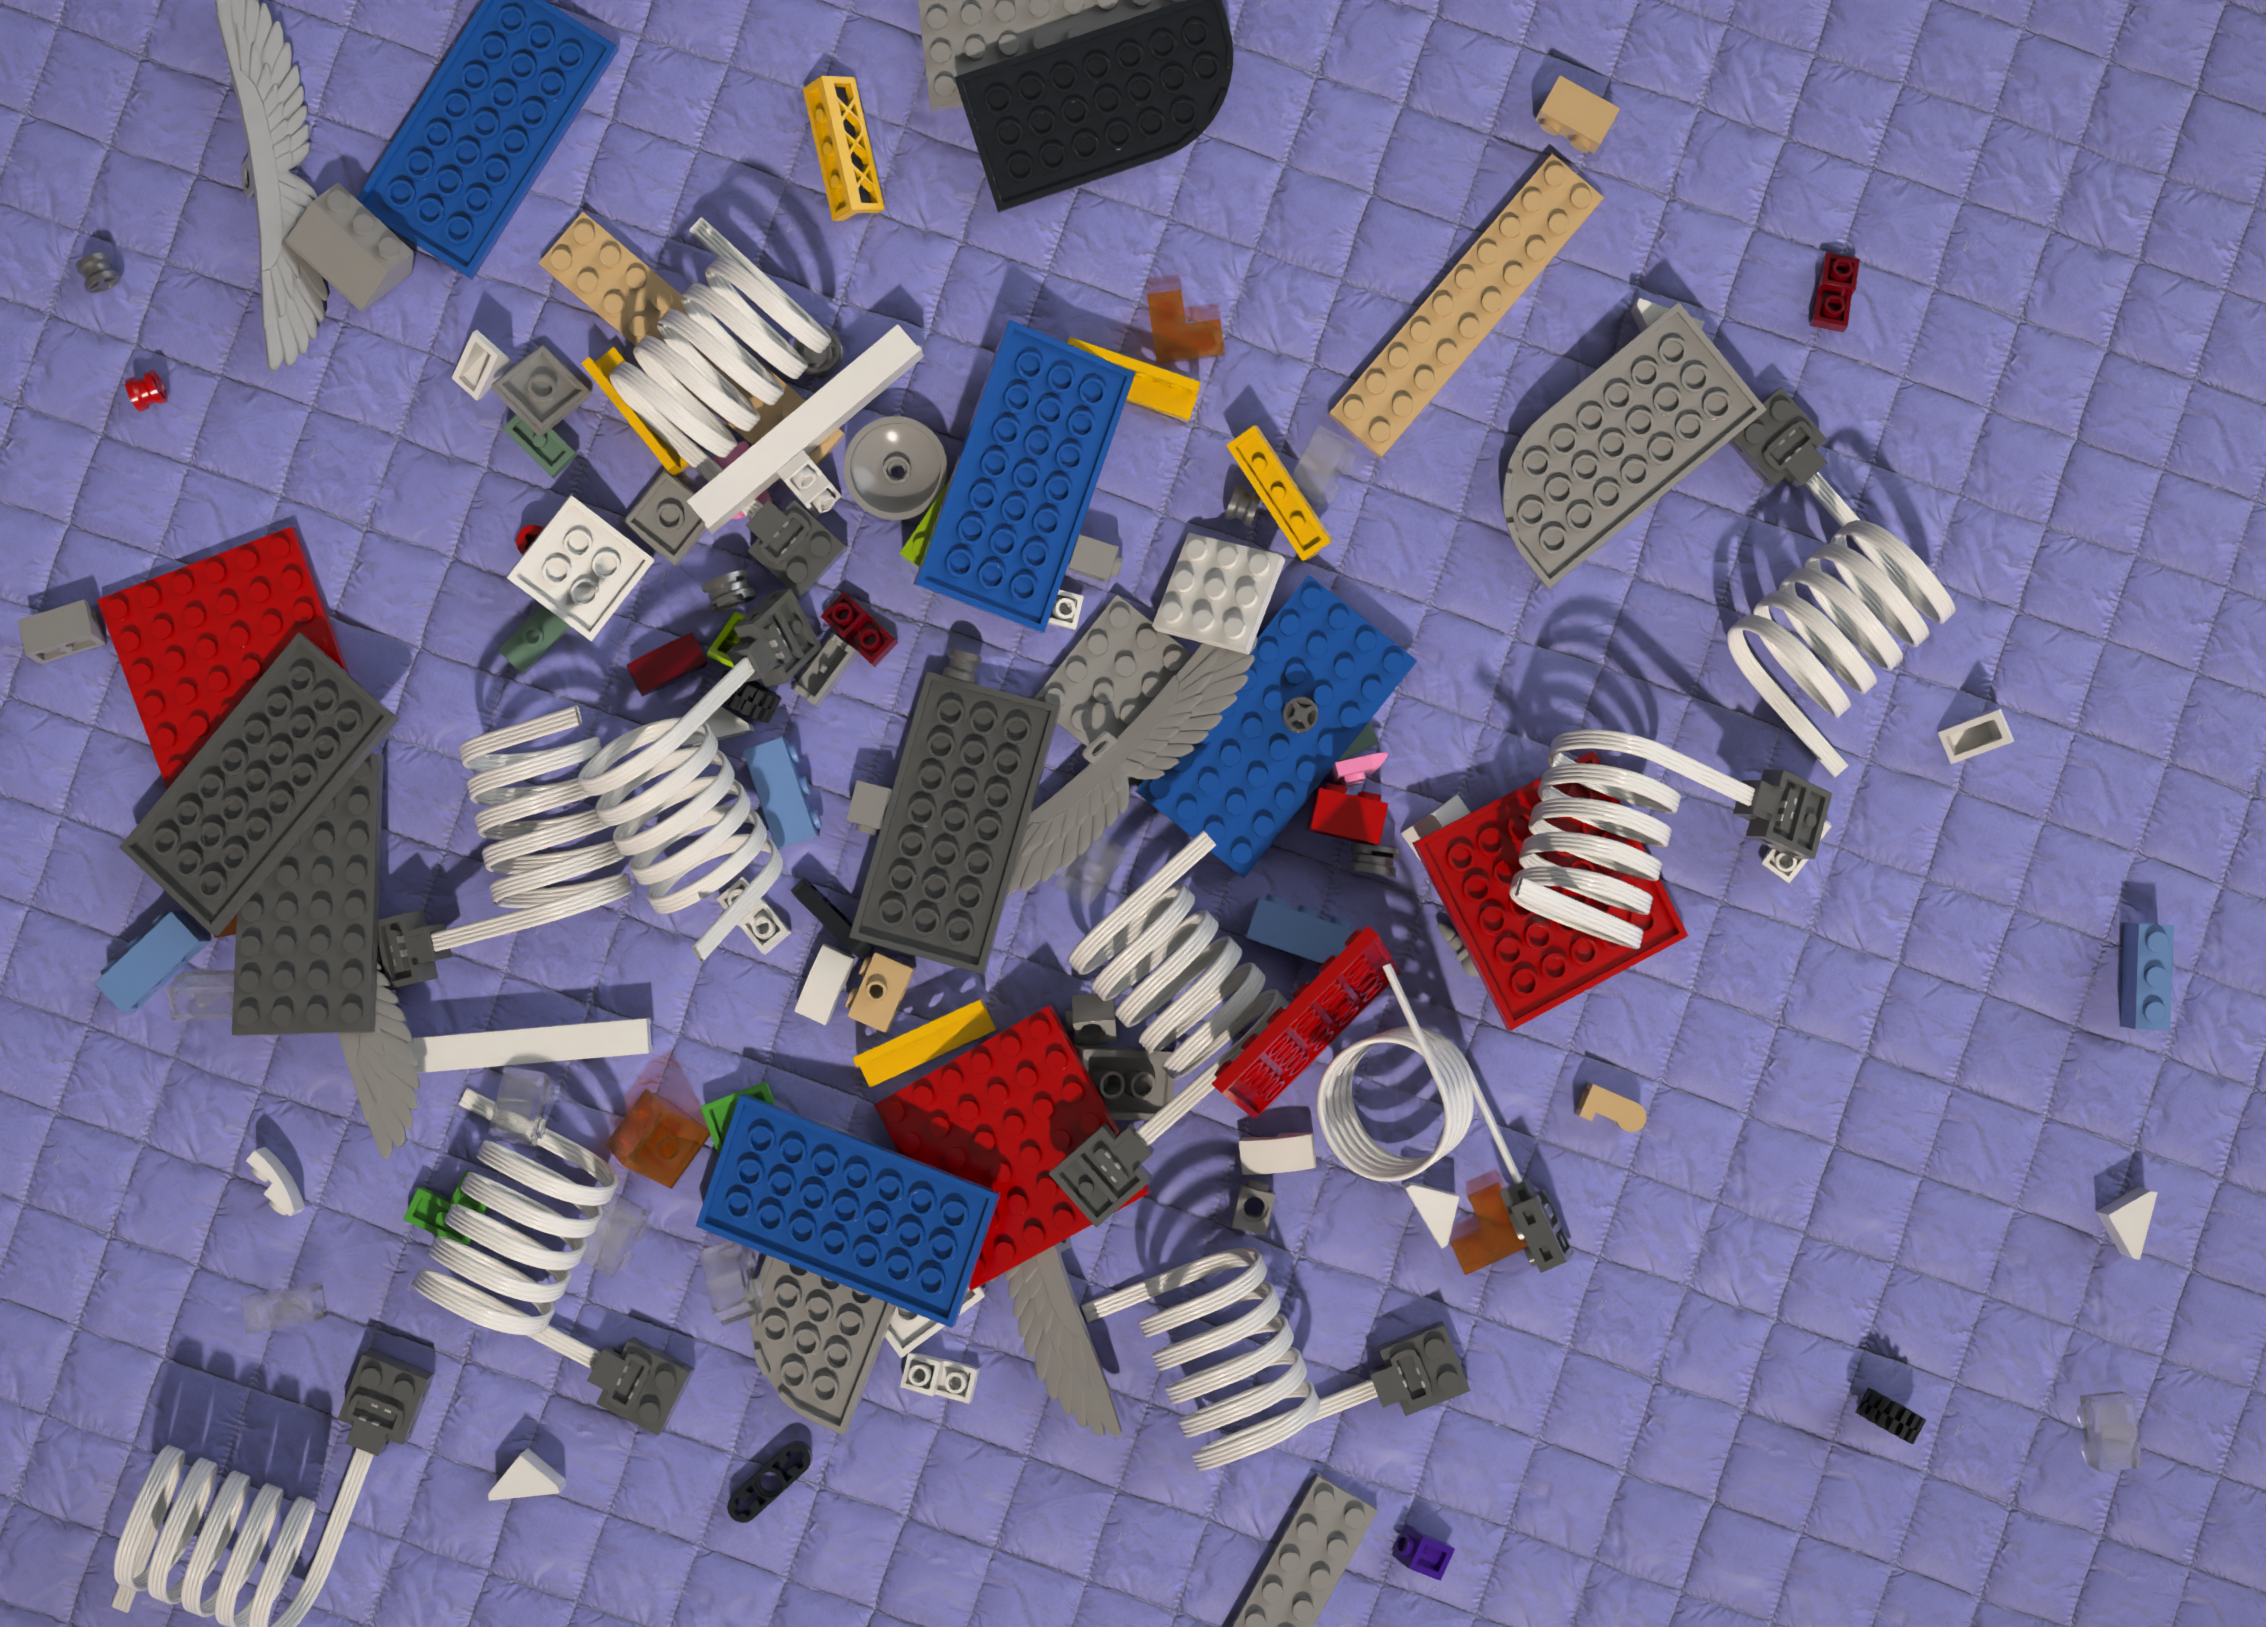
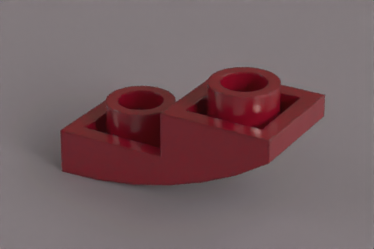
M1825 253L1818 278L1810 326L1838 332L1846 330L1849 321L1851 298L1857 285L1860 259Z
M845 592L820 616L874 667L898 643Z
M693 632L637 658L627 664V669L643 697L672 685L674 680L706 667L708 662Z

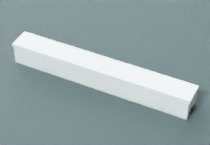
M897 324L688 499L687 503L705 522L707 529L714 534L780 478L776 472L802 449L808 455L924 357L921 347L919 345L916 346Z
M651 1017L412 1037V1042L406 1041L418 1060V1065L413 1066L416 1073L654 1052L653 1045H651Z

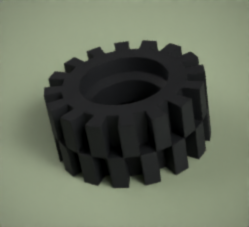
M725 670L724 673H723V675H722V677H721V679H722L730 670ZM756 681L744 682L723 704L729 705L730 708L738 710L740 713L748 715L755 720L758 719L761 722L769 723L781 700V696Z
M1869 1387L1855 1411L1868 1421L1911 1444H1914L1926 1422V1419Z

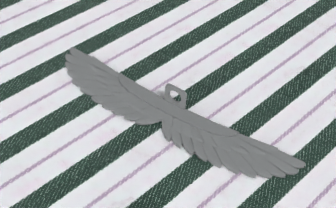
M214 0L217 12L215 16L230 68V75L240 109L248 149V157L241 164V176L245 198H250L253 193L255 196L259 239L262 330H264L268 368L270 371H276L281 366L283 358L286 367H290L296 362L298 351L300 355L306 353L309 346V338L311 340L316 338L317 321L322 322L324 320L325 310L323 301L328 299L327 288L322 276L286 243V238L308 206L318 197L315 190L308 183L290 172L309 153L310 143H305L309 134L308 124L302 126L306 119L307 107L306 105L301 106L304 100V90L302 86H299L300 73L298 66L294 65L291 68V45L289 42L284 43L280 22L275 21L272 25V18L267 4L262 3L259 6L258 0ZM247 170L249 171L250 178L249 186L247 181Z
M1257 637L1255 638L1250 653L1254 650L1257 644ZM1202 643L1179 672L1170 679L1154 700L1121 735L1115 738L1108 731L1101 733L1082 752V756L1090 764L1055 795L1031 812L1008 895L1014 893L1019 887L1021 891L1026 892L1040 879L1042 882H1046L1055 873L1060 864L1063 869H1066L1074 862L1078 854L1082 856L1091 846L1092 839L1098 842L1105 831L1106 823L1111 828L1118 819L1119 811L1124 814L1129 806L1130 788L1128 777L1141 780L1158 779L1165 775L1162 770L1171 769L1179 764V760L1176 759L1177 757L1193 752L1195 748L1192 744L1203 741L1209 735L1207 731L1216 727L1223 719V716L1218 713L1230 707L1237 700L1238 697L1235 693L1248 681L1249 678L1244 673L1254 662L1255 656ZM1103 741H1106L1102 749L1092 754L1094 748L1098 744H1100Z
M377 962V970H381L382 967ZM377 971L375 1033L338 1034L354 1082L364 1120L368 1122L380 1156L388 1159L393 1152V1142L396 1147H403L406 1141L405 1128L411 1130L413 1127L411 1109H418L417 1097L413 1088L419 1089L421 1086L419 1077L413 1067L418 1065V1060L406 1042L413 1041L409 1028L403 1023L406 1022V1017L403 1011L394 1005L399 1003L398 997L391 990L383 987L390 986L389 980L384 974Z
M1069 1237L1063 1243L1060 1242L1005 1272V1279H1011L1008 1286L1009 1298L1012 1299L1016 1296L1013 1304L1014 1318L1020 1317L1018 1330L1020 1337H1025L1024 1346L1027 1356L1032 1358L1035 1355V1369L1039 1381L1045 1379L1047 1392L1051 1400L1054 1401L1059 1398L1060 1405L1065 1414L1070 1416L1073 1412L1076 1421L1082 1428L1087 1427L1089 1424L1092 1431L1100 1436L1105 1435L1106 1428L1109 1433L1116 1437L1122 1434V1428L1110 1394L1112 1390L1093 1347L1089 1331L1078 1307L1061 1256V1252L1071 1248Z

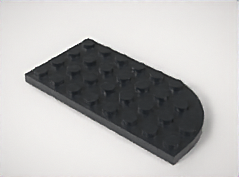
M1184 0L954 77L998 213L1160 160L1180 151L1196 140L1207 129L1220 110L1231 81L1234 51L1232 35L1222 0Z

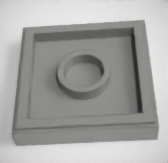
M543 344L491 385V390L539 437L548 432L591 397V391Z
M665 469L622 521V524L676 567H678L707 531L705 522L687 503V500L695 493Z

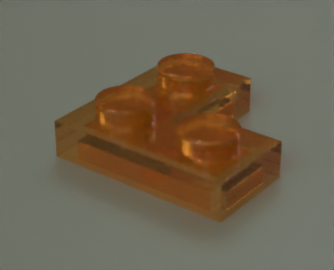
M1181 290L1147 294L1156 365L1224 356L1225 351L1220 319L1186 324Z
M1499 1182L1467 1195L1481 1228L1450 1241V1245L1464 1275L1510 1256L1528 1246L1525 1239L1519 1240L1508 1216L1509 1213L1499 1193L1502 1189Z

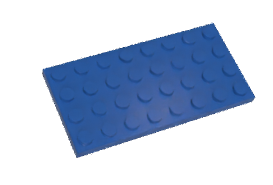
M483 0L356 199L386 227L473 280L619 51L617 45L544 0Z
M1012 320L1006 321L913 585L1036 632L1044 633L1136 372Z
M1309 574L1258 637L1257 644L1250 653V655L1255 656V660L1244 673L1249 679L1235 693L1238 697L1237 700L1230 707L1218 713L1223 716L1219 724L1207 731L1209 735L1203 741L1192 744L1195 748L1193 752L1177 757L1176 759L1179 760V764L1171 769L1162 770L1165 773L1164 776L1158 779L1144 780L1135 791L1192 838H1195L1204 830L1216 844L1210 852L1242 878L1247 876L1329 773L1335 762L1340 759L1417 662L1415 658ZM1306 697L1316 705L1318 720L1309 731L1301 734L1293 733L1284 726L1282 711L1285 705L1293 698Z
M742 1094L739 1096L695 1227L953 1328L958 1320L1001 1192L747 1094Z

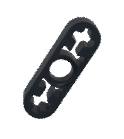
M802 877L791 889L793 895L856 957L863 960L874 948L873 944L849 937L853 923L806 878Z
M792 1441L773 1456L733 1493L727 1505L730 1517L737 1522L746 1523L762 1512L809 1468L813 1458L809 1445L803 1441ZM791 1450L793 1453L801 1451L804 1454L801 1459L803 1465L796 1462L785 1473L781 1467L791 1457L789 1451ZM776 1461H779L780 1466H778V1465H776V1464H774V1463H775ZM772 1472L779 1477L780 1485L776 1490L768 1491L762 1487L760 1479L764 1473ZM755 1490L759 1496L749 1507L752 1512L749 1513L746 1509L742 1512L738 1511L739 1501L737 1498L744 1501ZM760 1497H762V1498H764V1499H766V1500H765L764 1502H762L761 1499H760Z

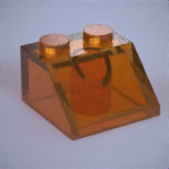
M645 1089L605 1146L623 1166L672 1189L711 1134L707 1127L671 1101Z

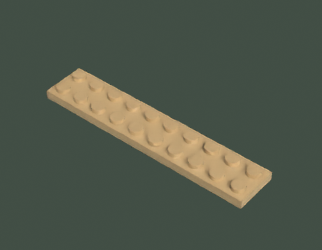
M1551 154L1329 412V416L1381 459L1598 207L1604 197L1554 154Z
M584 212L578 216L538 263L634 346L646 335L653 336L666 344L659 333L657 322L669 309L678 310L688 316L681 302L682 295ZM692 344L756 408L761 419L751 431H744L727 421L690 391L682 382L680 383L696 399L752 446L806 401L756 359L784 389V395L774 405H768L734 381ZM837 429L808 454L817 467L842 440L845 434L840 429Z

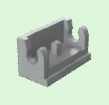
M84 599L18 620L25 655L39 664H45L107 644L97 611L91 612L89 603Z
M831 632L822 644L821 649L813 656L790 688L819 708L860 653Z

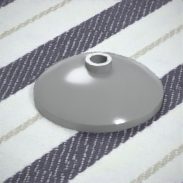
M889 416L870 422L853 437L845 453L843 472L845 483L851 496L862 509L881 519L900 521L914 518L932 506L945 487L948 463L940 440L927 426L908 417ZM898 466L902 467L904 474L900 478L893 477L892 470Z

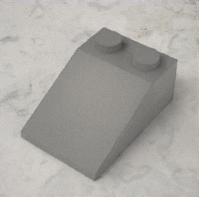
M1073 1044L1113 1120H1149L1173 1099L1175 1080H1172L1162 1068L1163 1063L1173 1051L1160 1050L1154 1054H1149L1144 1048Z

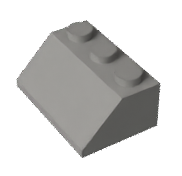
M339 182L311 202L286 238V243L361 313L412 274L414 252Z

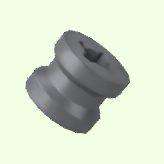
M93 253L81 258L75 264L78 273L85 278L84 286L87 292H103L113 288L120 282L118 273L111 269V258L108 253Z
M1236 485L1224 518L1230 520L1234 518L1240 519L1244 525L1250 527L1261 499L1258 493L1249 494L1244 491L1243 487Z
M949 648V665L944 668L942 675L975 684L977 680L975 675L976 667L981 665L982 657Z
M1306 697L1293 698L1285 705L1282 711L1283 724L1293 733L1301 734L1309 731L1318 720L1316 705Z

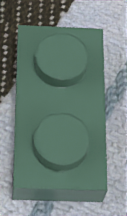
M517 414L502 428L552 478H555L578 455L552 428L539 437Z

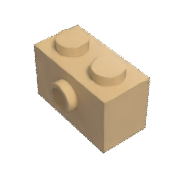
M1560 75L1535 121L1540 124V128L1546 133L1553 136H1558L1559 134L1570 140V144L1575 149L1585 153L1590 151L1595 154L1621 108Z
M875 952L873 957L866 956L859 975L864 977L859 989L853 987L845 1007L850 1008L847 1017L884 1033L888 1032L916 968L881 952Z

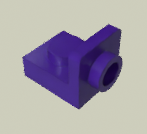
M1406 1524L1401 1535L1396 1540L1392 1555L1408 1569L1441 1581L1455 1548L1446 1542L1425 1535L1415 1527Z

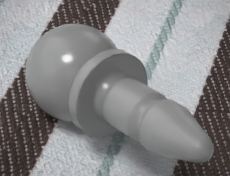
M1438 923L1437 926L1442 938L1448 941V944L1455 952H1458V956L1455 959L1456 961H1461L1464 972L1469 976L1479 977L1460 936L1445 923Z

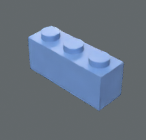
M780 737L743 750L773 842L777 849L782 850L820 837L817 829L822 828V823L817 809H810L806 796L811 795V790L805 775L799 777L795 763L800 762V758L794 742L788 744L786 738Z
M1267 894L1265 900L1257 898L1245 934V938L1323 963L1331 955L1337 957L1347 947L1344 943L1355 930L1351 929L1352 922L1335 916L1332 917L1331 922L1318 918L1320 911L1302 905L1296 911L1285 907L1287 900Z
M165 911L152 922L151 925L154 927L145 936L140 935L133 939L126 947L128 952L120 960H112L100 971L103 976L94 984L122 1014L134 1013L139 1010L211 942L184 911H171L170 913Z
M2124 923L2120 1027L2170 1030L2174 925Z

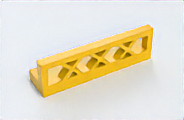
M820 76L802 89L832 221H845L856 213H880L885 208L855 77ZM835 87H845L848 99L846 105L837 97ZM845 118L854 126L856 134L854 138L844 129L843 121ZM852 152L862 160L863 169L861 171L852 164ZM860 185L869 192L871 203H861L858 190Z
M1069 337L1067 344L1136 372L1126 399L1127 401L1189 422L1200 392V381Z
M612 347L596 361L590 357L585 359L581 364L667 471L676 477L690 464L635 414L611 384L609 374L620 362H627L619 351Z
M1257 425L1252 426L1226 445L1302 561L1313 558L1320 553L1321 549L1333 542V539Z
M983 998L858 1054L853 1057L856 1067L860 1066L870 1088L996 1030V1027Z

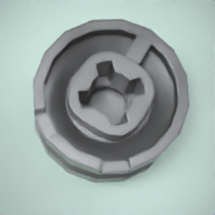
M825 326L821 327L829 334L832 342L822 353L814 352L796 338L793 342V348L808 364V368L804 373L812 377L824 378L830 376L839 369L843 362L844 351L841 342L836 334Z
M746 570L724 574L701 586L704 593H710L708 595L710 600L708 607L712 614L737 608L757 597L754 589L748 585L747 577L749 575Z
M1351 843L1350 852L1353 853L1352 861L1348 862V871L1396 876V867L1393 864L1394 859L1398 858L1399 849Z

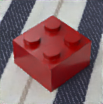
M1330 783L1324 785V789L1318 788L1315 790L1306 831L1362 844H1380L1389 804L1381 802L1382 795L1361 791L1358 792L1357 796L1346 794L1347 787Z

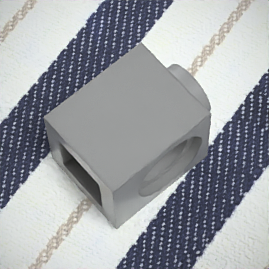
M1079 534L1069 564V571L1109 584L1111 576L1118 577L1123 557L1118 556V546Z
M857 780L846 821L857 823L855 828L857 831L875 835L877 829L881 830L892 789Z
M1098 994L1072 996V1010H1066L1067 1031H1074L1075 1045L1117 1041L1114 998L1102 1001Z
M1249 1179L1248 1184L1240 1183L1231 1219L1232 1228L1266 1236L1276 1196L1274 1191L1268 1190L1270 1184ZM1250 1197H1258L1263 1201V1209L1258 1214H1249L1244 1210V1204Z

